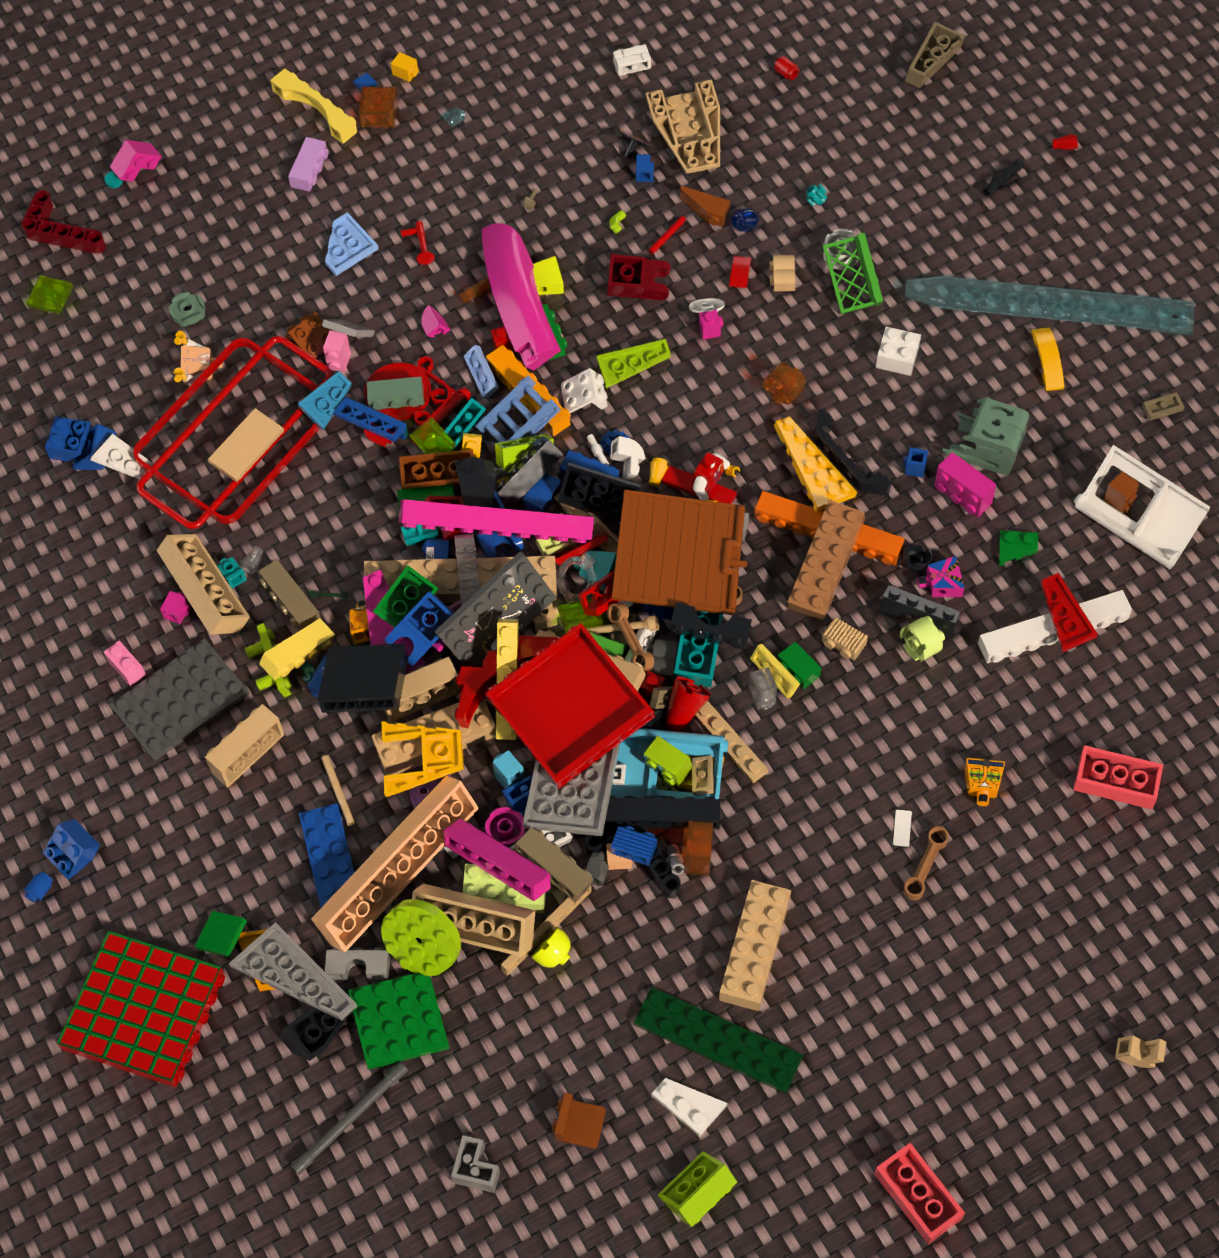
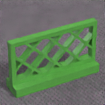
M865 233L823 245L841 314L883 304ZM855 241L856 250L853 254L844 249L847 243ZM836 247L840 250L836 259L829 255L828 248ZM842 251L851 256L847 265L838 260ZM853 258L861 263L858 271L849 266ZM836 262L845 267L841 275L833 271ZM847 269L856 273L852 282L842 277ZM858 275L865 278L866 283L863 288L854 284ZM840 280L850 284L845 293L838 289L837 285ZM851 286L861 290L856 299L847 294ZM862 292L870 296L871 302L864 304L858 300ZM845 296L854 301L852 307L843 308L842 302Z

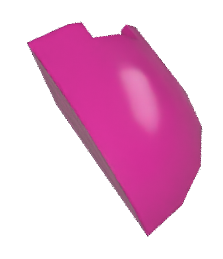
M428 305L423 312L421 322L426 335L435 337V334L441 332L443 335L450 331L446 321L433 307Z

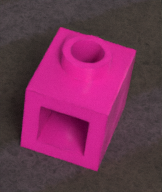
M717 310L699 313V327L703 340L721 336L723 319L722 316H718Z
M170 591L160 611L164 619L181 624L185 615L189 614L191 605L183 593Z

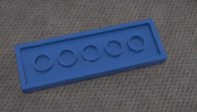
M338 803L299 813L321 908L354 874Z

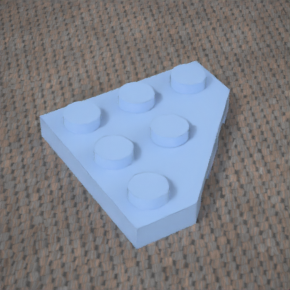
M348 212L333 221L328 253L325 258L326 266L335 276L379 249L378 244Z

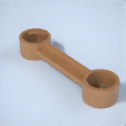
M624 603L611 604L607 611L608 618L612 623H618L634 654L632 661L641 664L644 671H650L654 666L653 655L650 652L643 651L627 620L629 617L628 607Z
M934 827L930 830L927 839L928 846L914 876L905 882L904 895L909 900L915 901L922 898L925 890L924 882L939 850L947 845L949 834L943 827ZM940 833L945 837V841L943 843H936L931 839V835ZM909 884H917L922 890L919 894H912L908 891L907 886Z

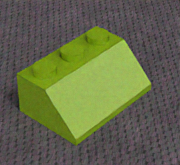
M703 1151L657 1196L681 1221L692 1227L725 1194L729 1193L738 1182L724 1163Z

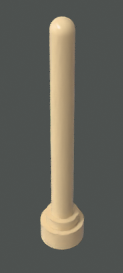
M657 615L648 616L643 621L629 622L632 629L659 630ZM618 624L585 627L588 631L597 634L621 631Z

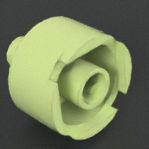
M929 616L919 618L903 627L900 631L901 639L904 638L906 642L903 644L906 652L916 661L919 659L922 662L940 652L943 648L942 641L945 640V636L941 630L936 628Z

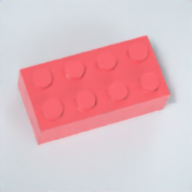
M1084 745L1080 755L1073 790L1153 809L1157 800L1163 764Z
M911 1143L876 1167L874 1175L927 1244H930L963 1219L965 1212Z

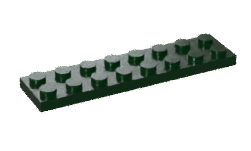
M653 987L650 988L633 1023L634 1026L784 1094H787L803 1058L801 1053Z

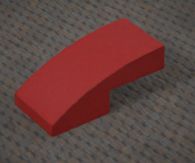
M734 256L729 282L730 287L747 288L751 266L750 257Z

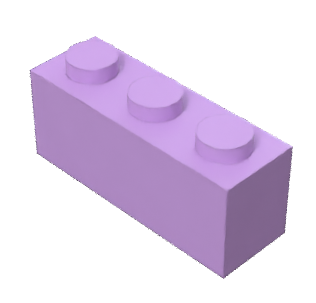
M305 138L288 176L290 187L310 192L312 186L316 184L318 173L322 171L324 159H327L329 154L325 141Z

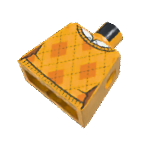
M359 601L356 604L357 608L350 610V631L354 645L370 641L365 601Z

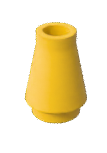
M653 458V461L650 462V485L659 486L668 469V462L666 460Z

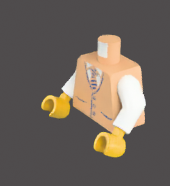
M178 331L175 334L174 343L176 345L183 343V346H181V368L174 370L173 374L176 375L174 380L175 382L183 380V384H193L216 358H213L210 348L202 346L189 338L185 339V333Z

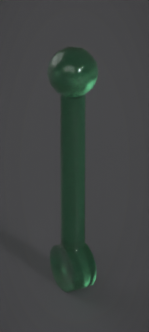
M310 591L309 597H341L343 600H346L348 593L346 591L342 593H315V591Z

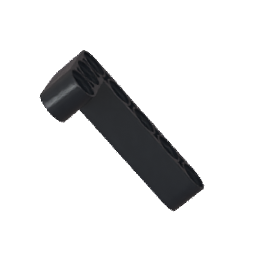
M604 828L602 836L586 835V852L592 855L593 851L596 850L606 851L607 844L612 843L615 835L608 836L606 833L609 831L616 833L618 828ZM634 828L640 833L647 832L645 828ZM593 841H596V842L599 843V844L596 845V846H591V845H589V843H591V842H593ZM656 846L650 865H644V867L666 897L676 898L680 894L681 881L678 875L673 874L671 865ZM658 868H663L666 871L663 873H658L655 870ZM675 884L677 887L674 889H669L667 885Z

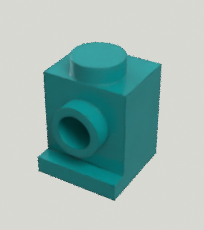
M233 557L230 559L223 558L219 562L217 567L231 589L247 580L244 570L240 568Z

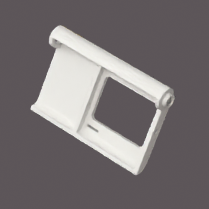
M1115 445L1110 449L1083 494L1079 493L1074 500L1076 509L1168 569L1175 565L1210 509V506ZM1111 466H1116L1155 493L1138 522H1135L1107 504L1095 494Z

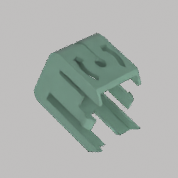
M979 399L977 403L981 404L980 408H974L972 415L976 418L957 413V416L961 419L958 430L969 434L964 435L963 439L977 443L976 449L963 444H951L949 450L943 448L942 451L948 456L953 452L968 464L1008 475L1012 470L1024 439L1030 415L1024 409L993 399Z

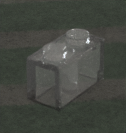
M769 667L750 673L749 691L757 710L762 708L769 709L776 704L777 686Z

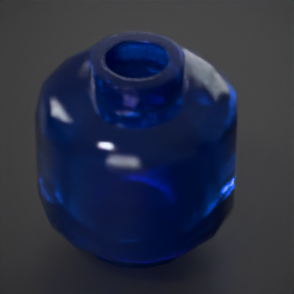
M752 208L738 209L731 218L733 227L739 232L755 229L759 221L758 214Z

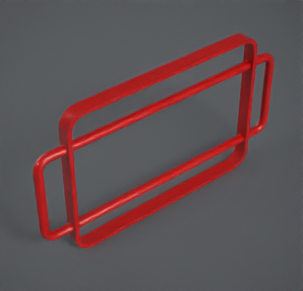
M282 336L271 337L262 347L247 338H239L232 341L135 445L133 451L135 462L146 471L137 482L136 489L139 495L189 529L199 528L209 517L222 524H230L237 521L320 429L314 423L232 515L223 516L216 512V509L304 413L300 408L282 425L284 432L238 482L233 480L210 506H207L158 472V469L262 357L312 391L316 390L333 376L332 370ZM275 343H281L324 372L326 377L319 385H316L267 351ZM247 347L256 352L152 466L138 457L140 451L235 349ZM153 476L204 513L196 521L191 522L144 489V485Z

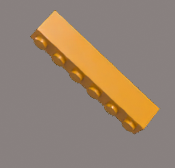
M502 345L486 356V361L491 371L510 391L518 385L520 380L529 375L536 383L532 388L546 402L552 399L561 410L544 426L553 437L570 426V412L559 404L555 396H551L548 393L545 385L540 384L532 372L529 373L526 370L524 363L518 361L510 349L507 350ZM528 393L519 400L533 415L541 409L539 404Z

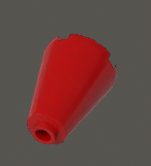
M678 676L674 680L664 721L669 731L681 732L709 700L711 693L701 684L698 687L694 684V680Z

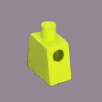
M556 256L533 264L534 278L539 295L564 293L563 280Z

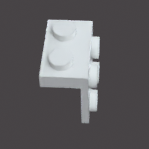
M589 368L561 383L564 406L570 413L590 403H593L600 409L608 407L602 375Z

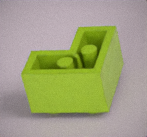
M659 736L655 738L644 753L645 763L654 770L656 768L659 769L664 777L663 780L672 787L675 785L680 788L692 772L690 757Z

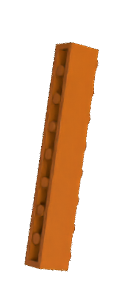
M762 491L755 507L754 518L762 523L767 522L780 529L785 528L798 535L803 534L813 539L824 511L815 512L813 507ZM863 524L852 553L856 552L867 558H874L885 564L896 566L905 538Z

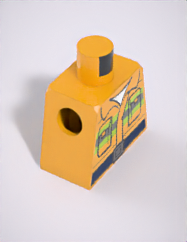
M973 758L966 759L965 776L968 795L977 796V805L988 806L989 798L997 797L1005 762Z

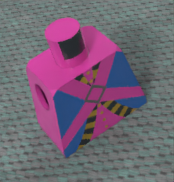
M957 557L929 564L926 576L917 577L918 588L929 587L932 597H962L964 584Z

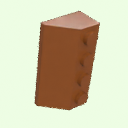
M473 449L399 457L402 489L458 484L455 460L474 457Z

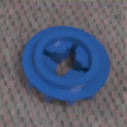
M617 429L615 431L608 430L606 434H603L601 446L605 453L611 455L612 440L619 436L629 438V436L624 431L621 432Z

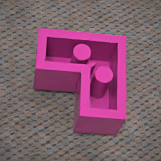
M125 140L110 168L120 180L133 182L141 168L154 170L162 156L151 143Z

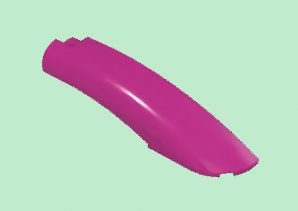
M502 223L491 224L482 229V243L492 292L514 350L520 353L526 368L535 370L561 350L542 307L534 278V265L520 234L509 225Z

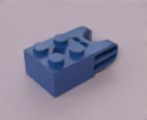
M495 491L492 508L505 509ZM493 531L492 535H475L486 558L496 557L495 548L501 543L510 544L515 551L524 549L522 538L516 537V533H511V536H498V532Z
M429 591L390 632L384 641L387 644H393L400 637L410 638L413 641L414 650L408 657V663L412 666L439 639L435 631L454 612ZM426 614H433L435 622L428 623L426 621Z

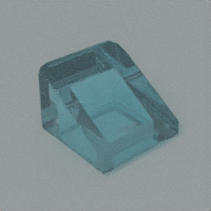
M455 107L443 114L442 118L453 127L465 120V112Z

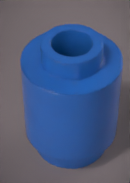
M41 871L35 874L24 889L25 897L31 902H40L51 888L53 879Z

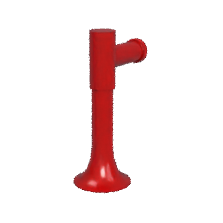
M417 221L415 228L401 230V235L403 238L404 236L417 234L421 253L417 256L416 260L419 264L427 265L434 261L435 256L427 250L423 222Z

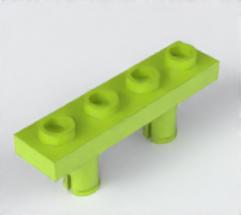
M264 623L257 626L261 638L260 642L245 647L249 658L267 652L277 645L273 642L275 635L272 629H268ZM268 674L256 680L260 691L276 684L284 698L292 695L289 689L292 685L288 676L279 677L274 680Z

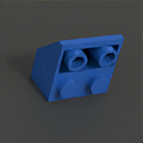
M55 417L45 445L49 458L68 462L81 455L91 422Z
M74 819L57 825L43 854L67 879H71L93 860L100 844Z

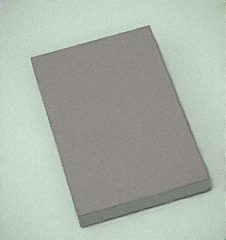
M324 319L322 324L323 327L353 337H372L375 330L345 320Z

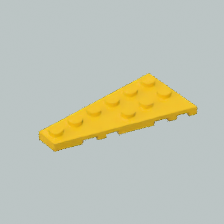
M790 416L775 422L776 432L781 442L785 443L787 447L786 452L793 460L792 465L801 484L808 491L807 496L809 500H812L814 503L813 509L815 512L825 509L829 500L841 503L856 496L857 491Z

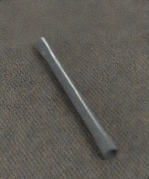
M399 1062L392 1068L384 1079L291 1165L294 1171L300 1175L323 1150L391 1085L395 1084L406 1074L408 1069L405 1065Z

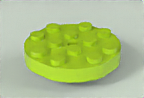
M417 899L403 900L392 908L383 919L381 934L386 951L400 963L402 968L414 973H421L425 976H436L451 967L457 960L461 951L459 932L455 924L435 905Z

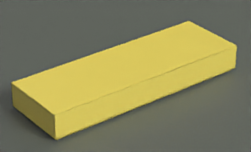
M763 644L758 645L750 659L787 699L792 697L800 683Z

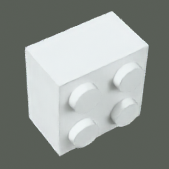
M886 327L877 355L876 368L911 376L919 350L921 334Z

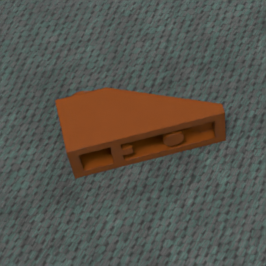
M684 186L680 187V200L705 222L723 227L730 212V200Z

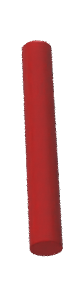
M680 216L648 249L649 253L653 255L686 221V218Z

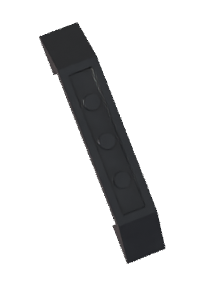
M821 408L818 412L815 433L816 444L860 492L886 496L890 494L891 482L887 476H883L879 471L870 478H867L865 472L860 471L856 467L854 460L846 456L843 448L840 445H836L829 434L832 431L833 418Z

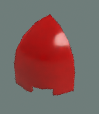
M371 423V426H379L377 424ZM364 429L366 437L377 445L386 447L387 443L391 444L393 442ZM386 430L387 433L393 435L391 430Z

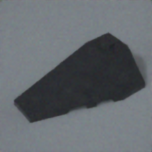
M476 457L455 460L464 505L492 508L497 482L493 462ZM473 530V533H470L471 536L478 535L479 530Z
M347 983L346 985L341 987V989L349 996L348 990L352 989L350 985ZM313 1007L285 1026L279 1038L293 1054L310 1061L326 1050L351 1012L343 1020H340Z

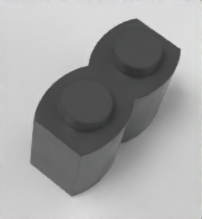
M655 639L654 645H650L649 651L654 658V666L650 672L664 677L665 681L673 682L678 642Z

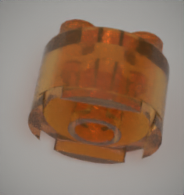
M780 362L762 383V386L773 396V401L779 405L782 403H793L806 388L804 385L806 379L796 367L790 368L787 362Z

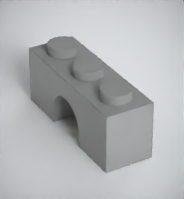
M337 948L326 950L325 973L332 980H348L349 970L355 965L366 967L368 981L389 980L390 955L383 948H374L373 950L353 948L346 952Z

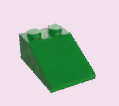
M407 565L373 612L395 628L429 591L435 595L439 588Z

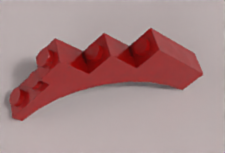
M518 635L517 670L523 662L533 659L538 651L552 645L551 643L557 637ZM487 651L486 658L483 659V667L461 666L460 673L456 677V684L461 690L459 694L460 703L459 707L455 710V719L461 728H469L473 714L481 701L487 696L488 689L492 685L497 684V651Z

